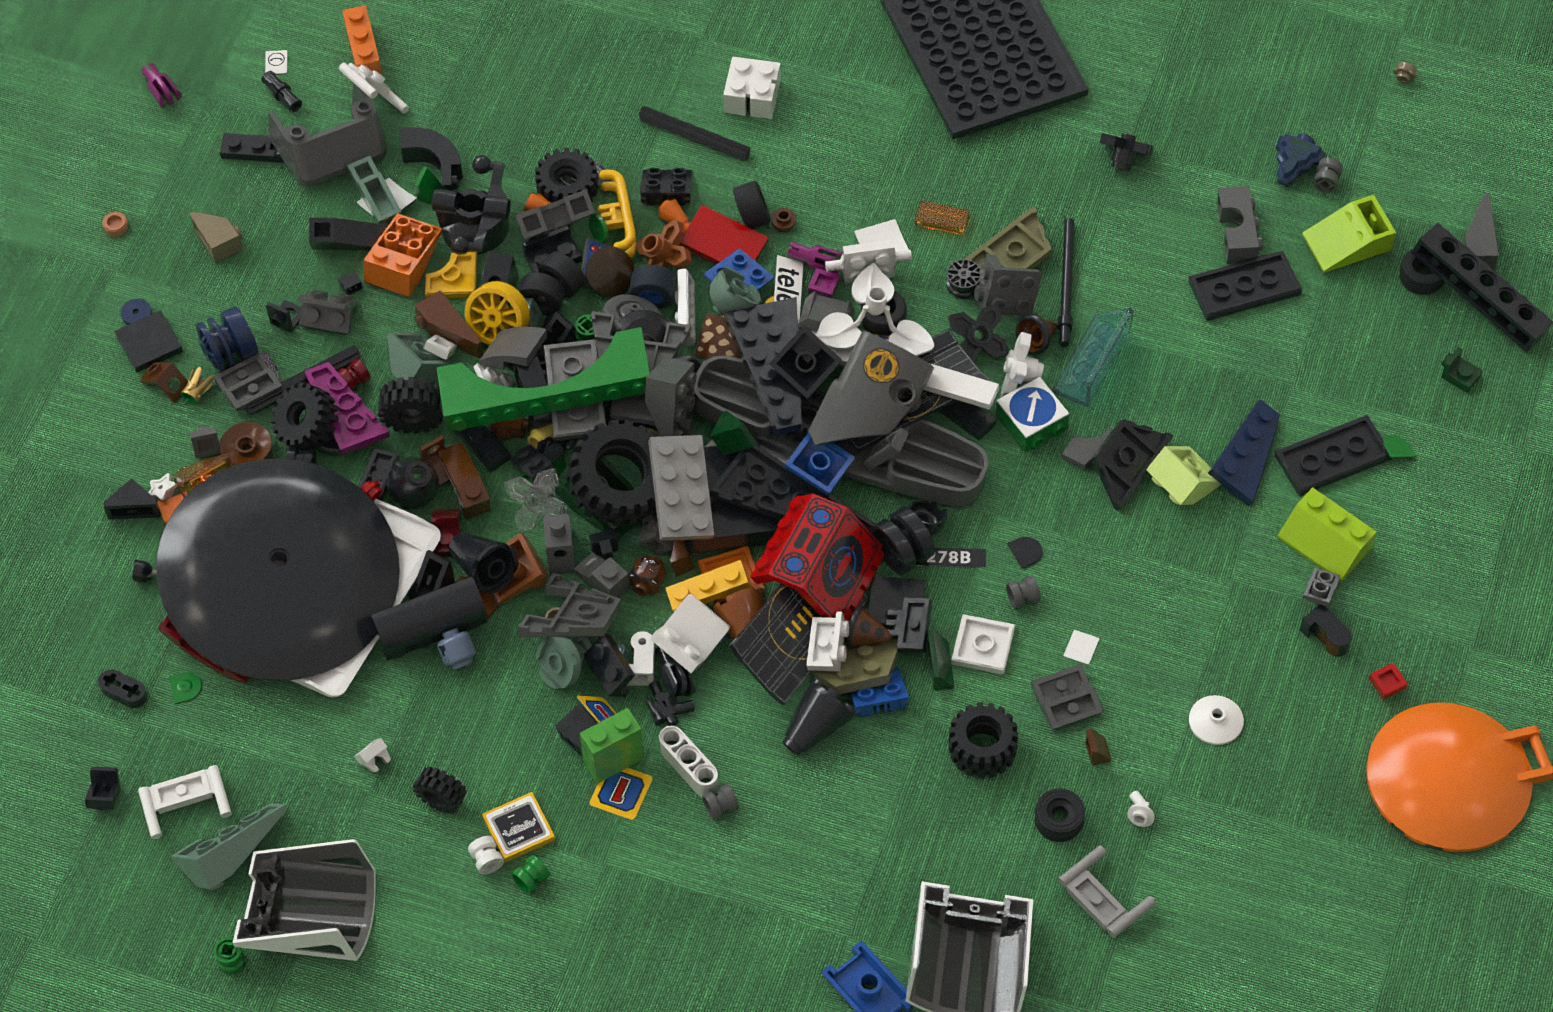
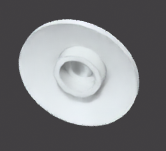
M1213 695L1198 700L1193 705L1189 714V725L1194 735L1201 741L1211 745H1224L1232 742L1240 735L1244 724L1243 714L1239 706L1223 696ZM1212 714H1219L1222 717L1215 718Z

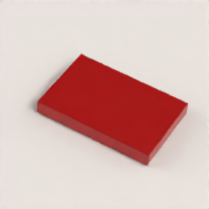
M701 205L685 231V236L679 246H683L691 253L717 265L739 248L756 261L767 244L769 237Z

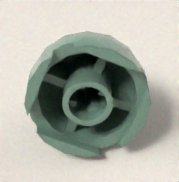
M728 267L717 273L709 289L710 298L714 304L713 308L722 316L728 311L743 310L756 306L761 301L760 294L754 285L751 284L748 287L743 282L746 277Z

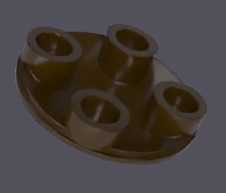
M612 246L603 247L596 250L588 259L585 280L598 294L615 297L625 293L630 288L631 276L635 270L634 264L629 255L620 248Z

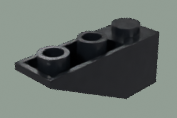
M310 218L309 243L312 250H371L388 226L340 218Z

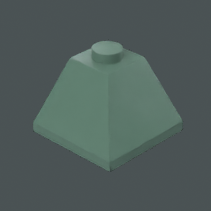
M390 332L387 336L391 373L397 379L401 377L404 380H408V377H414V380L424 378L425 382L428 383L438 378L437 367L454 364L449 358L445 360L423 349L428 338L422 332Z

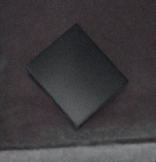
M355 271L339 278L340 286L346 295H351L363 289L362 281Z

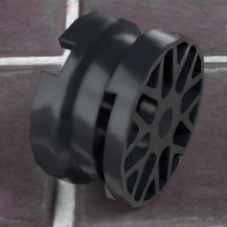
M968 259L954 261L947 269L946 286L948 292L954 294L955 298L969 299L970 296L974 295L975 288L979 286L980 272H977L978 270L980 271L979 265Z

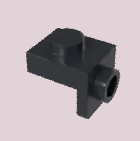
M91 767V784L85 798L86 808L113 810L120 792L118 769L113 767Z

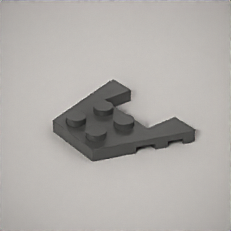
M592 311V326L596 341L597 357L599 359L613 340L614 336L611 335L615 314ZM668 322L663 343L644 340L650 373L664 357L674 358L691 333V325Z
M553 573L545 585V594L565 597L566 600L554 619L526 614L518 627V636H604L621 609V599L594 588L588 591L581 588L579 582L571 580L568 583L562 580V575Z

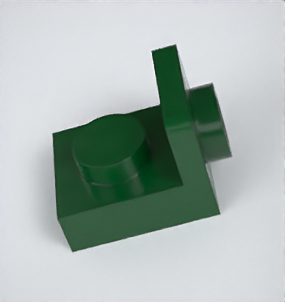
M1458 347L1453 354L1448 353L1441 364L1444 367L1441 378L1468 393L1481 377L1483 370L1461 358L1463 349Z

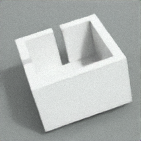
M732 57L723 94L724 113L746 116V97H750L751 117L772 119L781 82L780 63Z

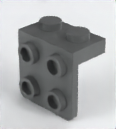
M986 254L985 262L980 267L979 286H976L974 291L975 301L978 302L981 309L998 305L1000 315L1023 316L1032 314L1042 274L1038 269L1003 268L996 255Z

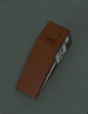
M459 442L438 450V455L466 520L491 511L488 493L463 443Z

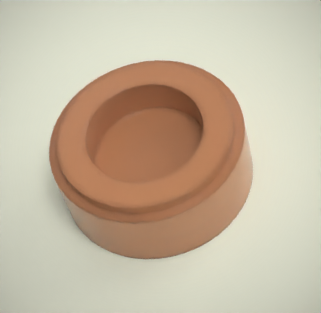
M111 212L102 221L104 232L111 237L122 236L129 227L126 216L120 212Z

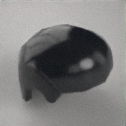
M914 501L907 507L921 519L930 535L937 534L943 528L947 519V509L941 510L936 501L930 503Z

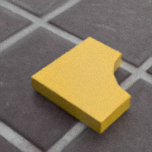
M467 252L464 255L451 253L449 262L442 269L426 274L425 297L428 298L441 291L447 299L468 298L477 289V252Z

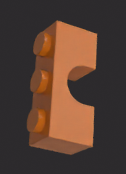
M366 5L342 10L354 65L360 67L363 64L372 72L375 70L382 75Z

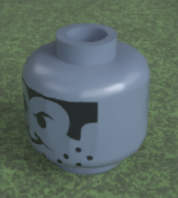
M457 628L442 633L443 639L439 640L437 648L445 666H452L454 670L473 662L472 658L475 656L476 650L468 632H459Z

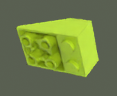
M1371 195L1350 202L1304 231L1302 236L1323 273L1391 251L1396 231L1376 197Z

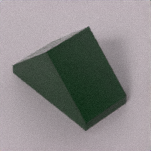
M727 410L721 414L710 435L724 456L757 445V442L746 426Z

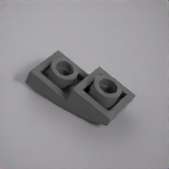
M1315 567L1302 599L1329 607L1339 583L1340 575Z

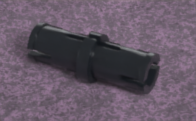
M268 71L262 76V83L273 92V97L277 101H281L290 112L294 113L301 108L302 101L293 94L291 87L287 83L282 82L274 72Z

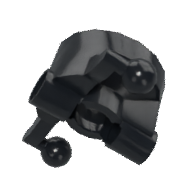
M485 155L475 157L472 167L478 174H486L493 170L488 192L467 189L460 193L457 191L435 189L433 193L432 210L436 211L439 227L442 228L441 236L445 244L458 255H464L467 252H477V255L492 251L504 241L509 232L511 201L510 198L506 197L501 187L505 163L491 162L488 156Z

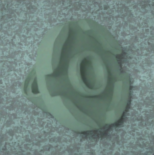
M565 636L543 639L538 645L536 652V661L540 660L542 670H539L541 678L553 689L567 688L574 685L579 678L581 668L587 663V659L584 656L587 651L580 644H573Z

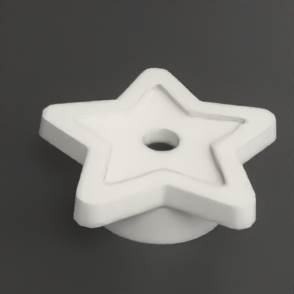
M167 473L160 480L150 481L151 489L148 493L158 501H164L174 494L177 484L171 482V475Z

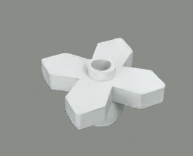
M1021 332L1017 338L1014 350H1010L1006 356L1003 370L1007 373L1002 385L1000 398L1016 390L1018 383H1029L1038 377H1042L1044 364L1038 362V359L1027 357L1031 334Z

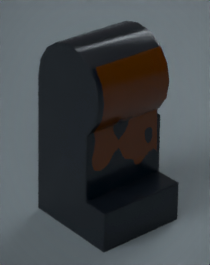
M1320 604L1302 618L1300 631L1306 637L1313 633L1325 644L1326 650L1333 656H1343L1348 652L1352 637L1350 630L1324 605Z

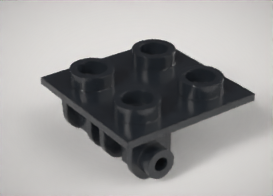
M657 167L643 169L640 188L641 203L658 205V195H660V204L664 202V195H668L670 201L671 195H673V199H676L679 205L686 206V203H691L692 170L684 168L661 170Z

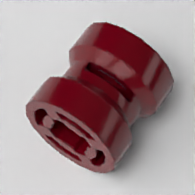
M359 359L352 361L346 369L341 368L337 371L352 391L356 390L357 385L365 384L371 380L367 368Z

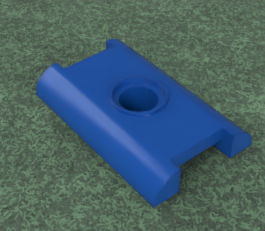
M862 940L852 947V954L854 956L837 970L829 965L821 971V974L856 1012H901L903 1009L905 1012H910L914 1008L913 1005L905 1001L907 989ZM866 983H871L875 985L876 988L872 990H867L863 988L862 985Z

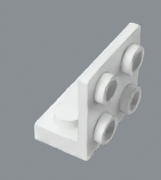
M689 594L664 626L655 631L650 640L692 673L703 664L730 630V626L694 595Z

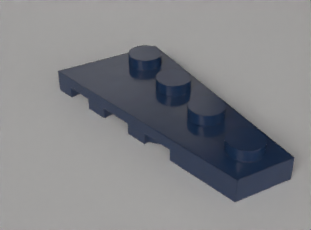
M1261 399L1254 404L1208 472L1209 475L1248 506L1254 500L1280 418V414Z

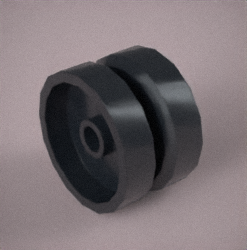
M905 506L891 513L889 520L883 519L871 527L870 532L883 545L881 548L885 554L883 560L899 575H904L914 569L916 561L922 563L935 554L934 542L926 526L911 509Z

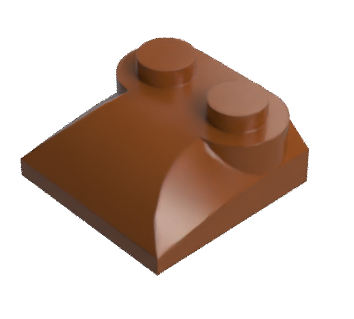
M519 533L506 542L517 553L518 568L514 567L512 582L505 589L494 593L500 604L507 602L527 589H539L547 580V571L536 549L523 533Z

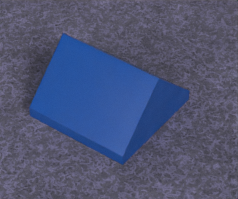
M808 432L784 467L828 496L835 490L855 457L833 442L816 446Z

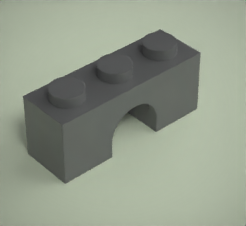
M1249 186L1219 188L1216 203L1220 223L1231 222L1238 225L1236 228H1225L1223 245L1226 263H1239L1257 258L1258 251H1262V238L1257 236L1256 232L1259 230L1258 216L1253 214V210H1255L1254 195L1250 196Z
M587 189L551 204L518 214L516 218L523 237L527 240L594 215L595 210Z

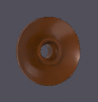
M242 422L230 427L220 440L221 455L225 461L233 466L249 461L266 459L272 448L271 436L267 429L253 422Z

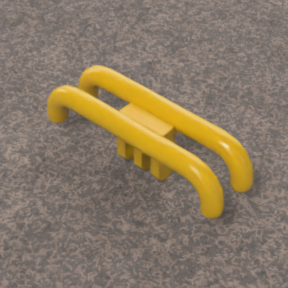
M602 170L599 173L600 179H611L614 182H603L600 188L604 192H615L618 202L598 206V214L605 221L608 230L624 229L625 239L614 243L613 247L620 248L623 251L626 250L625 252L632 259L637 251V243L625 179L617 171Z

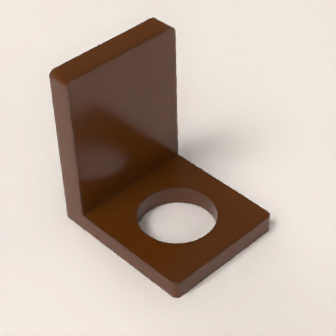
M164 362L154 363L140 378L143 384H157L172 402H176L179 399L181 391L188 383L187 379L173 363ZM172 377H176L180 382V387L176 392H172L168 387V382Z
M442 435L420 447V458L430 462L437 471L439 487L450 482L438 455V450L445 448Z

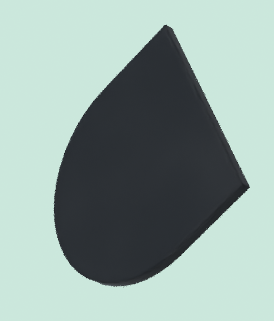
M1020 537L1007 543L1021 568L1037 562L1042 555L1041 544L1032 537Z

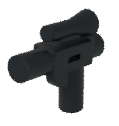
M653 681L649 684L655 702L652 698L647 699L646 702L653 714L655 725H661L666 721L669 726H676L679 721L675 714L695 710L693 700L679 703L675 697L666 696L658 681Z

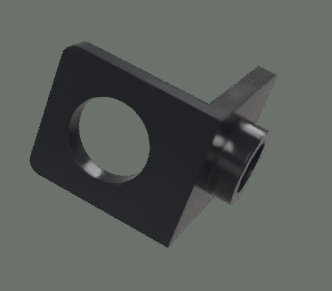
M284 301L280 307L270 302L266 304L270 324L292 333L300 321L301 307L288 301ZM288 310H293L296 312V317L291 320L290 313Z

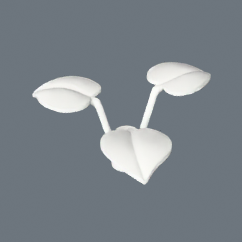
M875 263L866 267L857 276L852 285L851 292L854 300L860 304H865L858 319L853 323L852 318L845 313L836 312L829 314L820 323L816 334L829 348L838 350L850 349L855 346L861 334L857 326L861 324L865 314L869 312L871 315H880L884 312L889 328L894 332L889 336V342L916 356L934 349L931 336L918 323L911 320H902L897 325V328L893 325L889 312L890 307L886 303L893 298L894 286Z

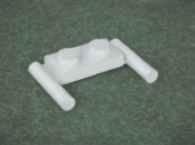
M344 62L339 66V71L371 99L375 98L379 93L402 114L408 112L409 106L390 90L384 83L385 78L377 71L373 70L372 72L363 64L358 67L352 63L347 65Z
M217 765L210 766L206 770L158 783L151 787L145 786L138 789L151 839H158L162 836L156 815L157 811L161 814L213 798L212 794H215L221 817L227 818L232 815Z

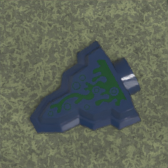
M1301 133L1296 137L1288 134L1279 137L1276 144V149L1279 151L1277 161L1280 163L1277 170L1278 184L1288 186L1297 180L1300 173L1309 172L1313 165H1318L1319 161L1325 157V152L1322 151L1321 147L1315 145V141L1311 136Z

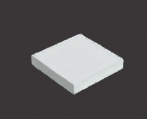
M963 614L951 664L1004 675L1015 625Z

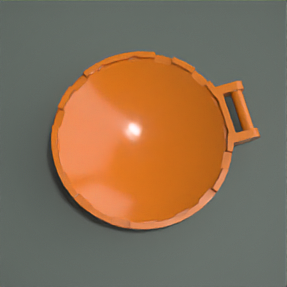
M1429 703L1415 706L1399 713L1380 729L1369 751L1366 777L1368 788L1376 807L1389 824L1393 823L1405 833V837L1423 846L1428 844L1442 848V851L1469 852L1487 848L1498 843L1520 824L1530 804L1533 784L1553 780V766L1540 739L1541 732L1538 726L1508 731L1494 718L1474 708L1453 703ZM1530 741L1540 765L1539 769L1532 770L1521 743Z

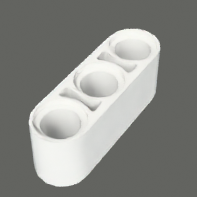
M676 726L663 728L659 734L662 756L700 797L708 792L716 794L719 785L718 772L715 766L681 729ZM669 741H676V742H677V743L674 744V745H668V744H666V743L669 742ZM685 760H694L691 764L683 763ZM704 778L711 779L708 783L701 782Z

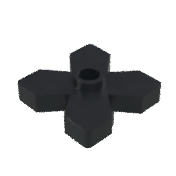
M1102 133L1099 142L1113 146L1110 158L1112 160L1111 166L1128 171L1135 164L1137 153L1152 156L1154 146L1137 142V136L1122 133L1121 138Z
M998 305L982 308L976 321L965 312L948 316L950 331L964 337L960 346L973 362H975L980 349L992 358L1008 355L1006 339L994 334L993 331L1001 321ZM975 331L981 333L980 340L975 337Z

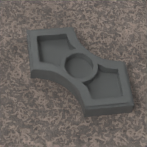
M1109 428L1107 432L1095 438H1081L1074 435L1062 453V459L1086 470L1093 464L1091 458L1113 429Z

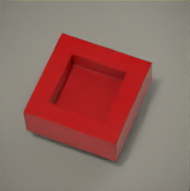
M1394 663L1370 673L1369 680L1383 700L1407 689L1408 683Z

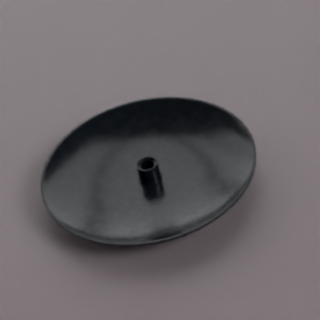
M262 459L234 465L214 474L196 486L184 497L169 518L161 536L156 563L158 589L164 609L178 633L193 649L212 663L228 671L251 678L275 681L302 679L322 674L344 664L360 653L377 635L371 615L393 607L399 586L400 573L399 555L393 533L384 515L371 498L353 482L334 471L313 463L291 459ZM280 560L285 562V565L276 566L273 562Z

